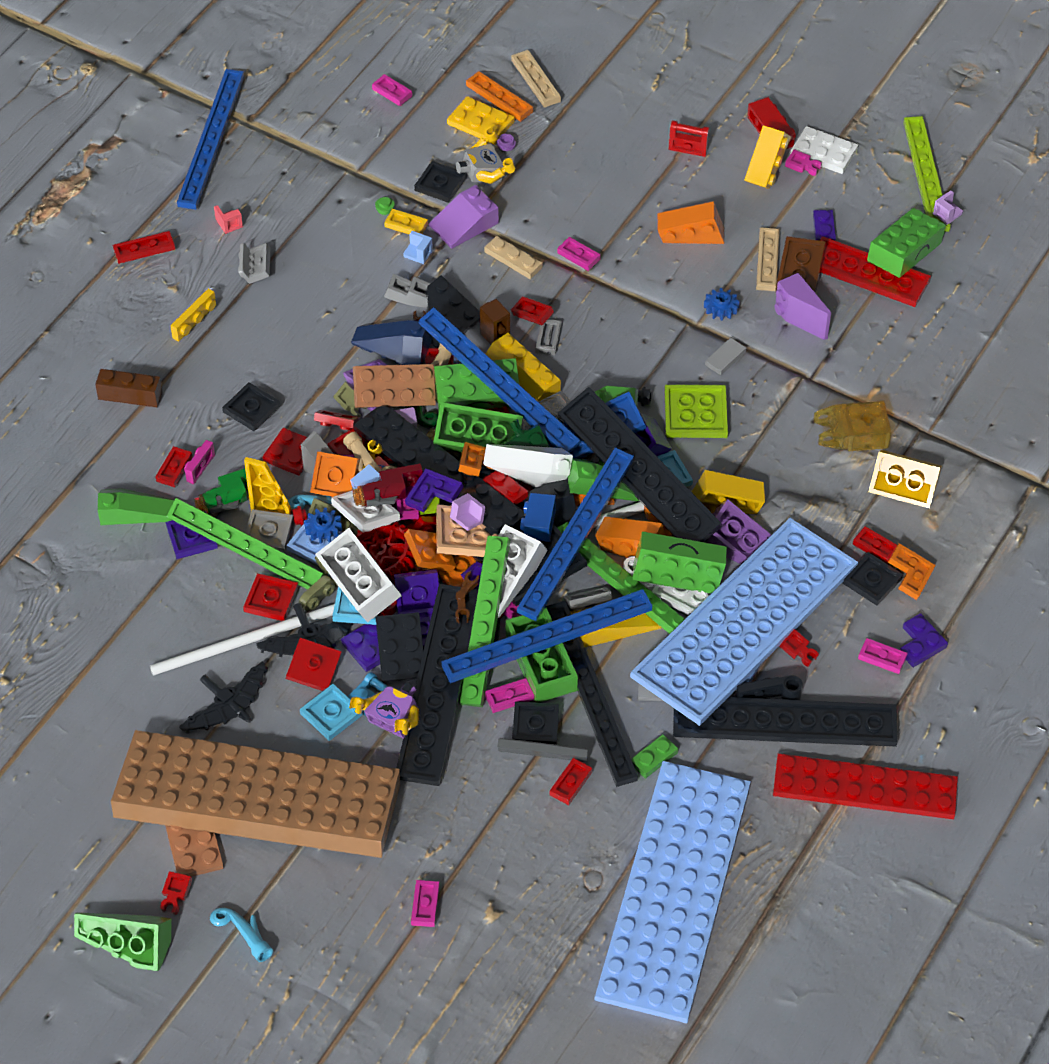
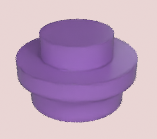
M502 134L497 140V147L502 151L513 150L516 146V141L510 134Z

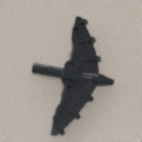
M297 603L293 608L302 626L298 633L287 637L276 636L256 643V646L261 650L260 653L268 651L279 654V657L283 655L293 656L300 638L334 649L336 647L335 643L343 636L349 634L348 631L354 623L331 622L321 626L314 623L310 624L302 604Z
M262 661L255 667H252L240 683H237L234 687H224L223 689L206 674L203 675L200 681L216 695L214 703L209 705L207 709L189 716L179 726V729L186 731V734L190 733L189 730L202 728L209 730L208 727L221 723L225 725L228 720L236 717L250 723L252 719L246 712V709L250 703L255 702L256 699L254 697L258 688L263 687L261 681L264 673L268 672L266 664Z

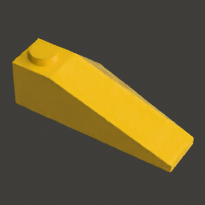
M245 457L244 462L251 511L253 509L291 515L290 504L267 463Z
M574 610V611H570V613H571V615H572V614L581 612V611H583V610H577V611ZM644 613L580 637L586 648L661 629L662 627Z

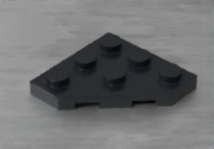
M442 275L427 286V313L434 307L462 334L466 333L480 321V311ZM433 337L431 343L436 348H439L440 343Z

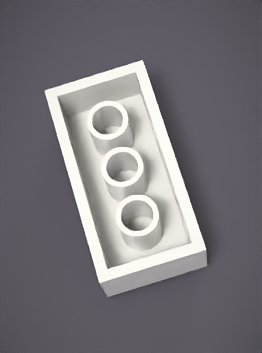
M350 528L315 554L367 623L402 596Z

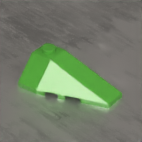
M75 913L74 937L96 948L100 947L112 953L111 955L117 959L122 958L130 962V965L135 968L159 971L171 943L172 918L151 915Z

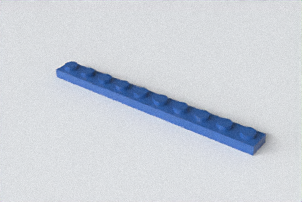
M226 69L178 197V207L195 210L198 207L242 85L244 71Z
M434 307L419 320V324L518 415L523 416V419L532 427L539 425L546 440L552 446L562 448L571 453L580 444V440Z
M614 448L517 607V613L537 621L632 464L633 455Z
M642 589L442 661V668L449 682L453 683L652 611V604Z

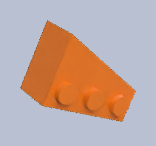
M714 201L657 213L658 232L663 243L724 244V226Z
M604 517L595 536L601 550L629 558L636 555L642 531L667 535L662 523Z

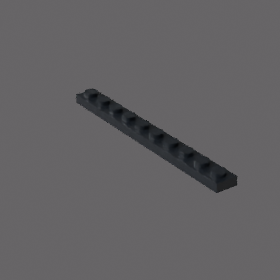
M566 601L545 606L552 621L571 615ZM581 637L563 642L578 676L577 692L616 787L638 781V775Z

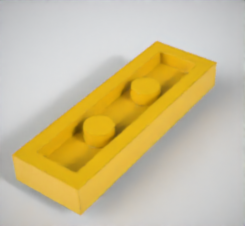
M208 288L171 324L173 339L179 342L184 336L189 334L196 324L202 321L207 313L215 308L216 299L214 291Z

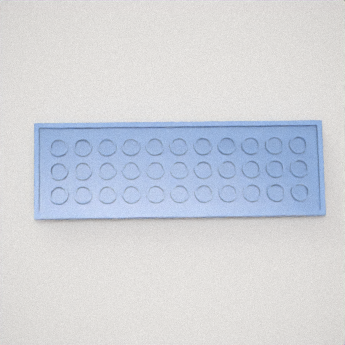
M789 518L631 671L630 677L700 726L737 689V686L741 685L781 645L785 638L794 629L796 630L844 581V578L858 565V562L795 520Z
M666 761L662 762L595 994L596 1001L688 1023L751 781Z

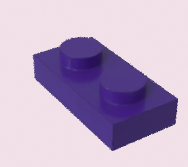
M813 210L815 240L819 241L823 236L835 241L833 210Z

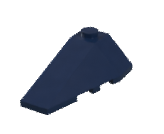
M406 320L359 326L356 328L351 343L370 353L376 352L386 360L388 358L392 359L398 365H423L433 337L419 324V321Z

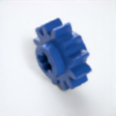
M722 288L719 289V292L713 289L712 294H706V300H704L706 314L713 313L712 319L718 316L721 321H723L725 316L731 319V315L737 314V309L739 308L737 294L730 295V289L726 292Z
M324 508L323 512L315 509V515L308 513V520H304L306 535H311V541L319 538L320 544L323 543V539L331 542V537H338V532L342 531L341 517L336 516L335 510L328 513L327 508Z

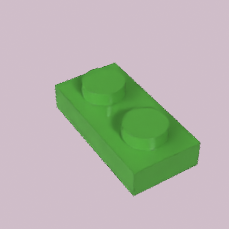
M661 735L633 757L631 761L634 768L646 779L661 767L663 761L667 762L678 753V748L668 738Z

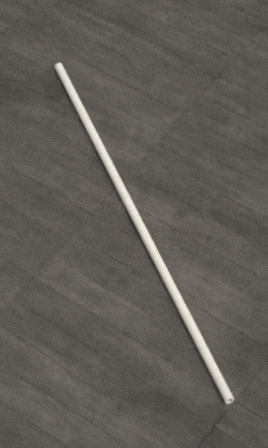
M638 502L602 514L593 528L599 527L604 517L623 519L644 512V505ZM335 604L305 613L309 623L332 616ZM296 616L150 665V669L154 676L301 627V624Z

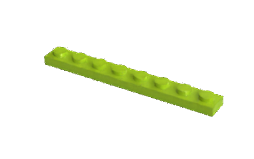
M923 116L904 117L903 124L925 213L944 223L933 215L935 201L943 195ZM950 223L946 224L944 232L950 231Z

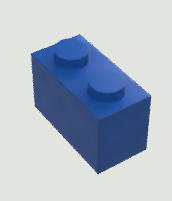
M530 493L529 501H525L524 504L526 516L521 518L520 530L538 541L550 542L556 513V495Z

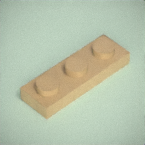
M498 236L485 246V253L529 279L542 269V262Z

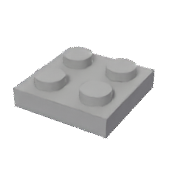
M252 509L245 533L285 553L294 521L293 515Z

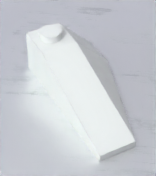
M487 444L483 464L538 488L547 483L566 480L570 474L573 455L562 448Z
M504 525L498 535L500 537H509L511 540L498 618L536 571L547 552V549L540 541L507 525Z

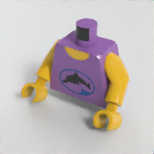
M405 683L400 691L392 687H386L383 691L369 698L352 697L350 700L349 708H355V713L361 714L362 710H365V715L370 723L403 739L408 734V731L419 723V709L412 697L416 688L409 683Z

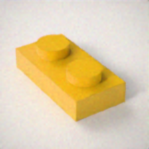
M392 209L385 220L386 228L409 235L411 231L423 234L428 226V219L396 209Z

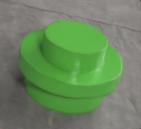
M389 197L379 198L375 202V208L380 214L388 215L394 209V201Z

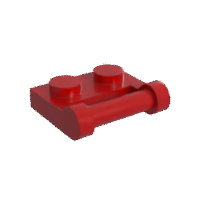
M672 120L669 150L706 157L710 127H695ZM677 131L701 135V137L678 133Z

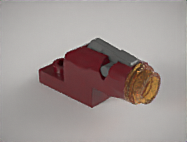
M421 464L379 471V481L357 486V489H353L355 505H361V507L366 508L383 504H395L396 500L405 499L406 487L414 486L422 475Z

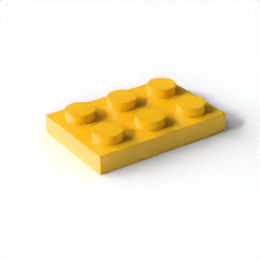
M468 96L447 118L448 125L480 139L486 137L485 129L492 127L494 132L496 131L498 140L515 122L514 116ZM497 140L494 142L489 141V143L495 145L497 143Z

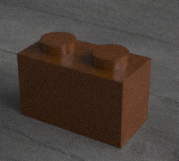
M497 299L487 302L480 307V334L490 345L505 334H510V312Z

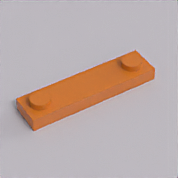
M480 71L466 80L467 87L509 115L514 116L520 122L533 113V106Z

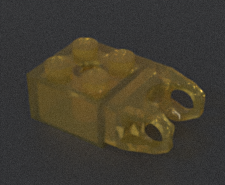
M884 401L838 404L814 412V423L831 428L819 434L818 444L834 449H848V451L889 448L891 429ZM822 415H828V417L824 419H819V417ZM826 437H832V438H833V439H831V440H829V441H824V440H823V439L826 438Z

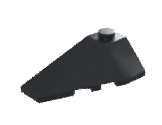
M568 479L547 483L528 491L529 497L530 493L556 495V513L553 524L557 528L567 522L569 523L576 512L574 495L570 493Z

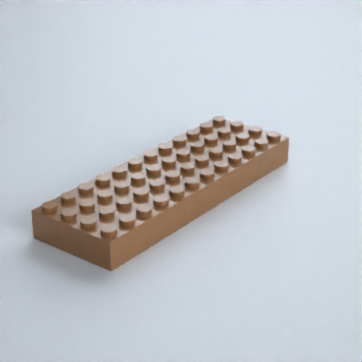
M135 730L111 799L113 818L166 826L173 825L186 829L382 858L400 788V769Z

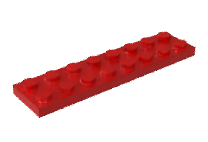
M778 753L773 796L954 820L958 776Z

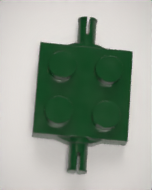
M518 419L510 422L515 434L501 444L549 447L539 425H535L528 430H522Z

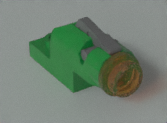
M245 468L219 476L218 488H213L194 498L196 508L208 514L237 508L239 503L247 501L245 488H248Z

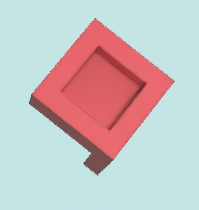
M218 205L214 206L215 219L225 234L243 227L242 216L238 209L223 213Z

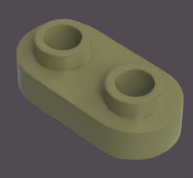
M324 575L303 593L299 600L303 609L306 611L316 609L326 596L328 597L334 592L335 581L328 575Z

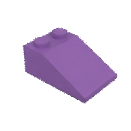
M474 185L454 198L429 223V226L452 249L499 224V210Z
M799 273L778 281L776 303L774 306L776 313L781 315L786 322L823 340L828 339L831 311Z
M727 499L713 512V515L721 522L722 527L704 543L726 546V557L742 565L771 534Z

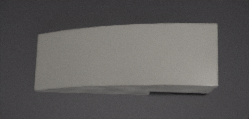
M393 274L384 297L399 303L427 308L426 289L431 283L413 277L412 281Z

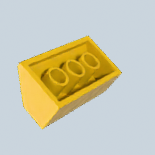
M509 333L494 341L485 353L491 360L516 358L519 385L543 407L561 396V380Z

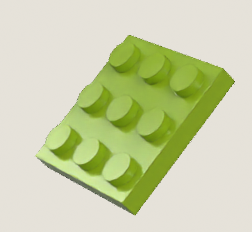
M665 385L666 438H728L726 385Z

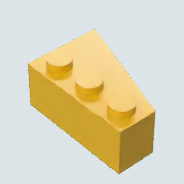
M763 125L744 181L766 189L773 186L776 180L775 174L781 165L791 136L785 132Z
M709 470L703 472L691 491L712 514L727 499L745 514H757L765 503L764 482Z

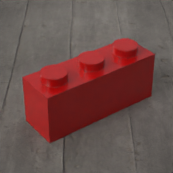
M769 97L748 104L747 117L759 134L763 125L785 132L791 136L786 149L794 146L795 130L789 126L785 116L781 115L777 105Z

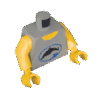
M488 127L485 129L486 137L484 139L481 138L470 149L466 150L463 161L456 163L457 172L467 173L472 182H485L489 184L502 182L506 172L511 174L515 171L513 160L506 158L502 163L492 144H488L489 141H496L498 137L496 131L494 132L492 127Z

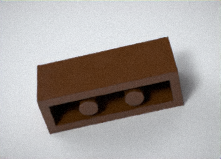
M100 369L95 383L98 400L158 408L162 395L159 376Z

